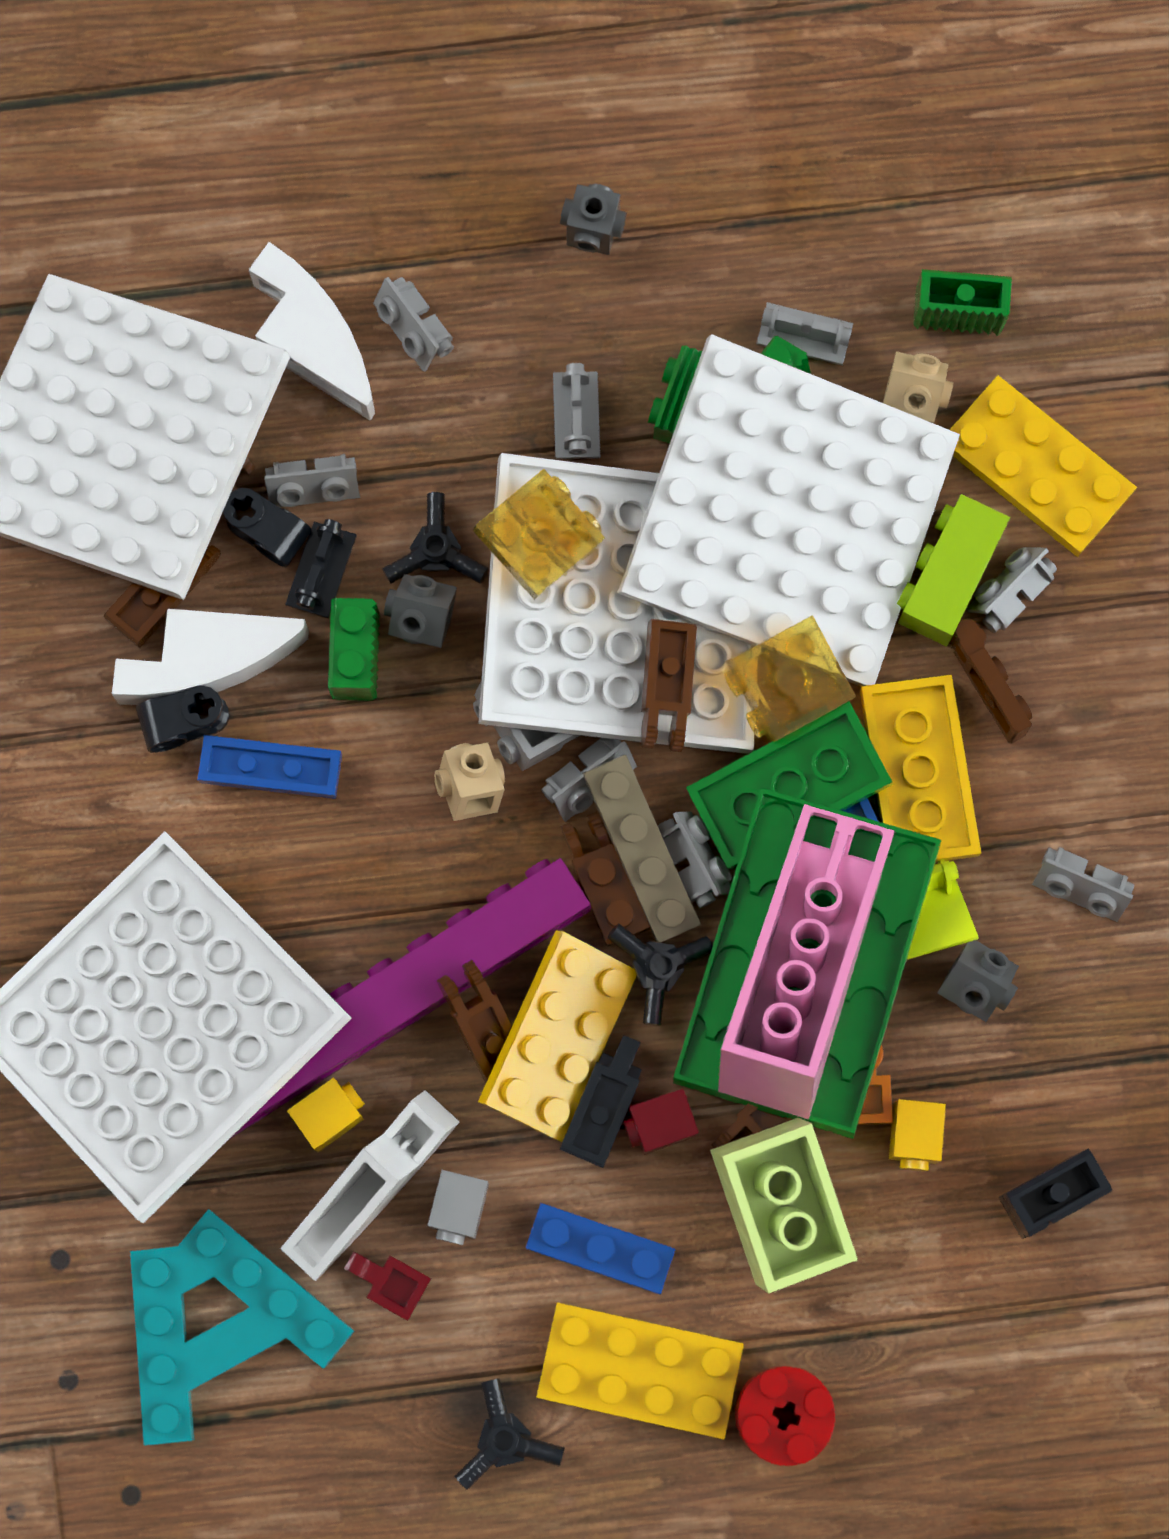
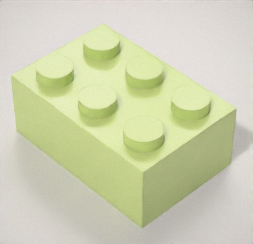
M795 1118L710 1150L755 1284L769 1294L858 1260L812 1123Z

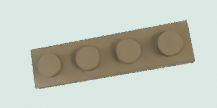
M621 755L583 772L582 775L649 922L655 941L661 943L701 925L627 755Z

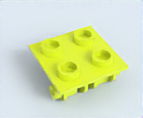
M941 859L934 866L907 960L979 939L956 880L959 879V874L954 861L949 862Z

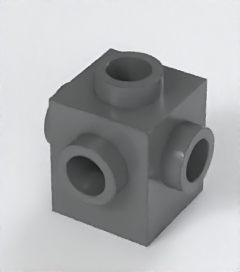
M577 184L574 198L565 199L560 224L565 225L567 229V245L585 252L609 255L614 237H622L627 212L620 211L621 194L614 193L612 189L601 184H590L589 186Z
M404 574L398 589H390L386 598L384 616L391 617L388 635L402 638L404 641L412 644L424 643L441 648L451 626L457 587L435 582L432 578L423 575L410 576Z
M976 940L967 942L948 971L938 994L955 1003L965 1013L975 1015L987 1022L996 1007L1004 1011L1015 995L1018 987L1011 982L1019 966L1008 960L1000 951L990 949Z

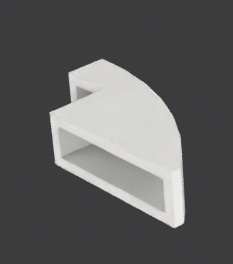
M268 242L250 267L249 272L253 286L279 303L255 335L256 340L285 349L290 355L286 368L368 420H371L375 415L370 384L361 353L350 328L335 303L318 282L294 259Z
M167 609L162 662L116 659L112 695L119 705H138L151 698L172 695L195 686L204 685L211 687L216 692L225 690L271 668L308 640L309 630L305 619Z
M426 1090L416 1096L384 1134L361 1150L280 1249L316 1281L399 1193L459 1124V1121Z

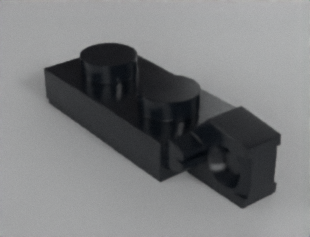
M623 1035L615 1056L612 1057L603 1053L599 1063L596 1062L560 1147L561 1151L598 1167H604L640 1082L638 1078L642 1069L633 1066L632 1063L641 1042Z

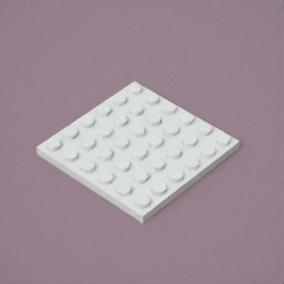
M48 274L0 378V536L184 600L288 364L290 355L285 349Z
M711 334L706 339L618 594L858 686L875 685L901 609L897 602L907 582L910 583L960 434Z
M505 453L500 454L497 465L478 724L641 742V727L645 713L641 712L648 622L651 619L696 624L618 594L659 473ZM696 624L691 714L687 716L686 736L683 747L749 754L754 750L759 647ZM659 714L658 737L655 744L669 745L668 737L673 716Z
M163 832L0 989V1071L132 1215L141 1223H144L352 1018L166 832Z

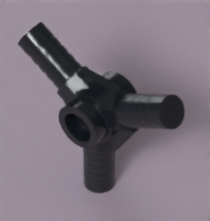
M430 492L427 494V526H422L409 548L411 551L409 554L382 568L390 584L403 578L404 574L408 575L419 568L422 571H449L452 568L479 584L485 579L489 568L461 553L462 548L449 526H445L444 493Z
M619 923L611 930L607 937L634 959L632 965L641 987L646 989L643 1024L661 1026L665 991L671 990L684 972V965L710 955L713 947L712 942L707 936L679 948H676L675 945L651 941L645 944Z
M500 1378L481 1382L489 1419H485L477 1446L480 1451L454 1475L457 1481L468 1490L492 1465L497 1468L524 1461V1457L537 1459L560 1467L565 1447L530 1437L531 1432L513 1413H508Z

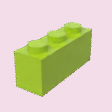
M963 494L960 495L955 507L946 504L935 526V529L941 531L942 534L936 546L929 543L926 544L915 566L923 572L916 585L907 582L897 602V605L903 609L898 624L947 647L1011 517Z

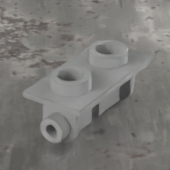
M389 277L385 278L373 304L377 308L380 318L386 324H389L400 339L407 355L413 358L424 372L428 369L436 353L442 358L454 349L451 343L453 337L435 314L421 320L419 316L426 313L430 307L411 281L406 282L401 277L392 283Z
M767 303L756 345L766 347L774 336H779L805 351L809 358L843 366L853 323Z
M571 363L566 366V372L553 373L555 459L600 458L598 372L584 371L583 364Z
M341 454V456L314 459L315 470L308 471L306 460L284 463L274 462V467L265 468L266 476L264 478L269 501L278 507H294L304 504L360 498L355 457L346 458L345 454Z
M1022 547L1011 554L1005 561L1006 569L996 579L992 578L986 581L974 593L976 599L966 608L967 612L985 614L986 617L982 622L993 633H996L999 629L1005 630L1026 608L1016 594L1020 591L1028 601H1033L1054 580L1053 573L1057 570V567L1051 560L1044 557L1049 550L1039 547Z
M600 738L578 755L587 768L580 772L572 762H569L545 780L547 785L541 791L551 803H555L562 819L566 822L575 814L588 809L594 801L582 775L583 772L624 754L627 755L632 769H635L637 765L625 741Z
M675 812L673 816L677 824L672 818L659 824L658 828L674 865L685 859L689 861L690 866L681 870L678 874L690 901H696L698 907L702 908L716 900L712 894L713 892L715 896L729 894L731 886L728 881L731 880V874L724 861L719 856L715 857L707 842L710 839V834L701 818L697 815L694 816L692 812Z
M1048 847L1041 863L1043 865L1032 885L1045 890L1053 897L1065 899L1084 907L1097 916L1107 917L1118 922L1133 898L1131 894L1135 884L1127 881L1128 876L1121 875L1098 864L1094 868L1092 876L1084 874L1088 863L1087 859L1068 852L1061 847H1058L1057 850Z

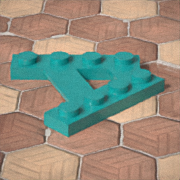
M210 1209L206 1211L178 1246L130 1251L144 1446L194 1440L191 1390L287 1338L320 1367L325 1369L355 1332L354 1329ZM215 1277L250 1307L187 1341L184 1293Z

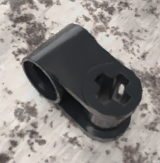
M239 488L232 491L223 510L229 530L235 536L255 547L266 558L284 568H287L312 531L311 527L302 519L288 510L276 506L248 488ZM249 507L252 508L254 514L252 518L243 516L241 520H238L236 513L238 509L245 512Z
M204 685L195 686L172 695L151 698L136 706L147 750L150 753L172 750L187 742L203 738L204 735L216 734L226 727L230 718L226 702L220 698L215 690ZM209 702L212 706L208 709L209 717L202 719L199 715L203 712L202 704Z

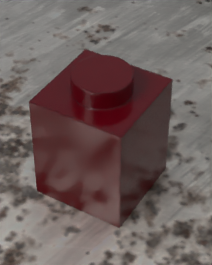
M683 1088L630 1106L628 1111L631 1118L623 1121L632 1148L641 1145L644 1155L695 1138L699 1134Z

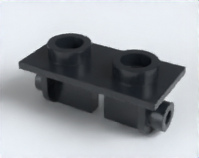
M325 519L324 524L314 521L285 606L329 618L331 599L336 598L357 534L341 530L342 524L335 520Z

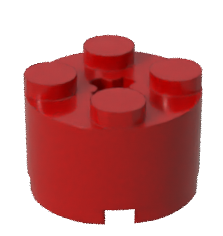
M776 1366L757 1373L746 1382L736 1401L735 1419L739 1435L752 1453L775 1465L795 1466L809 1462L827 1446L834 1431L835 1408L832 1396L816 1376L800 1368ZM788 1401L792 1404L791 1412L797 1415L794 1424L786 1423L783 1429H779L777 1427L779 1419L772 1415L775 1407L784 1408Z

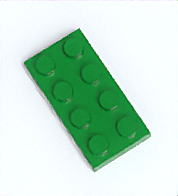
M850 701L687 786L686 789L727 869L732 870L737 867L761 787L844 811L893 785V782Z

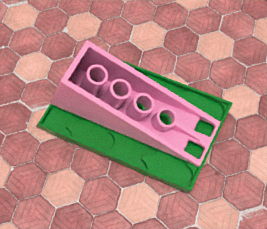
M761 787L674 1073L673 1083L728 1101L741 1103L744 1106L750 1104L758 1107L757 1110L780 1117L800 1118L812 1123L815 1128L854 1139L933 873L941 840Z

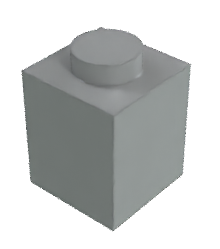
M441 1171L427 1225L429 1228L437 1230L435 1239L458 1245L464 1244L465 1237L476 1239L489 1188L488 1181L450 1171Z

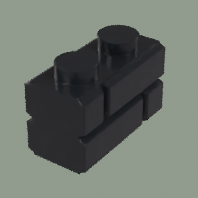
M1088 1148L999 1196V1199L1018 1234L1024 1239L1033 1236L1047 1228L1048 1225L1060 1221L1113 1190L1094 1155Z

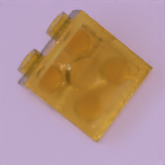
M542 469L477 523L473 529L474 533L534 600L562 576H566L598 549L605 540L597 519L588 511H581L571 500V493L566 484L556 476L551 477L545 469Z
M813 615L726 660L730 670L724 673V677L730 690L736 697L744 695L751 708V711L746 713L749 726L758 738L765 735L768 742L777 741L856 697Z

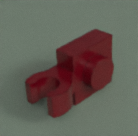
M353 1251L344 1269L373 1284L366 1298L407 1321L431 1280L430 1277L391 1255L382 1268Z

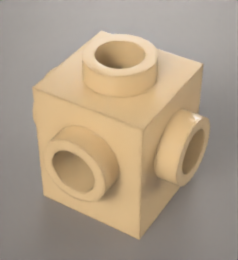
M896 351L883 403L934 423L938 407L947 409L954 382L946 381L948 364L940 362L939 359L932 355L916 354L913 356Z
M488 742L477 745L463 743L452 747L450 750H445L440 768L435 771L434 777L437 792L440 797H446L453 820L457 821L497 813L505 790L503 786L505 775L500 759L493 758Z

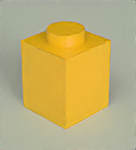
M333 1077L287 1111L313 1149L319 1153L364 1120L358 1109L365 1104L350 1082L341 1087Z
M898 1099L893 1103L889 1159L899 1160L900 1169L928 1171L929 1164L941 1162L946 1104Z

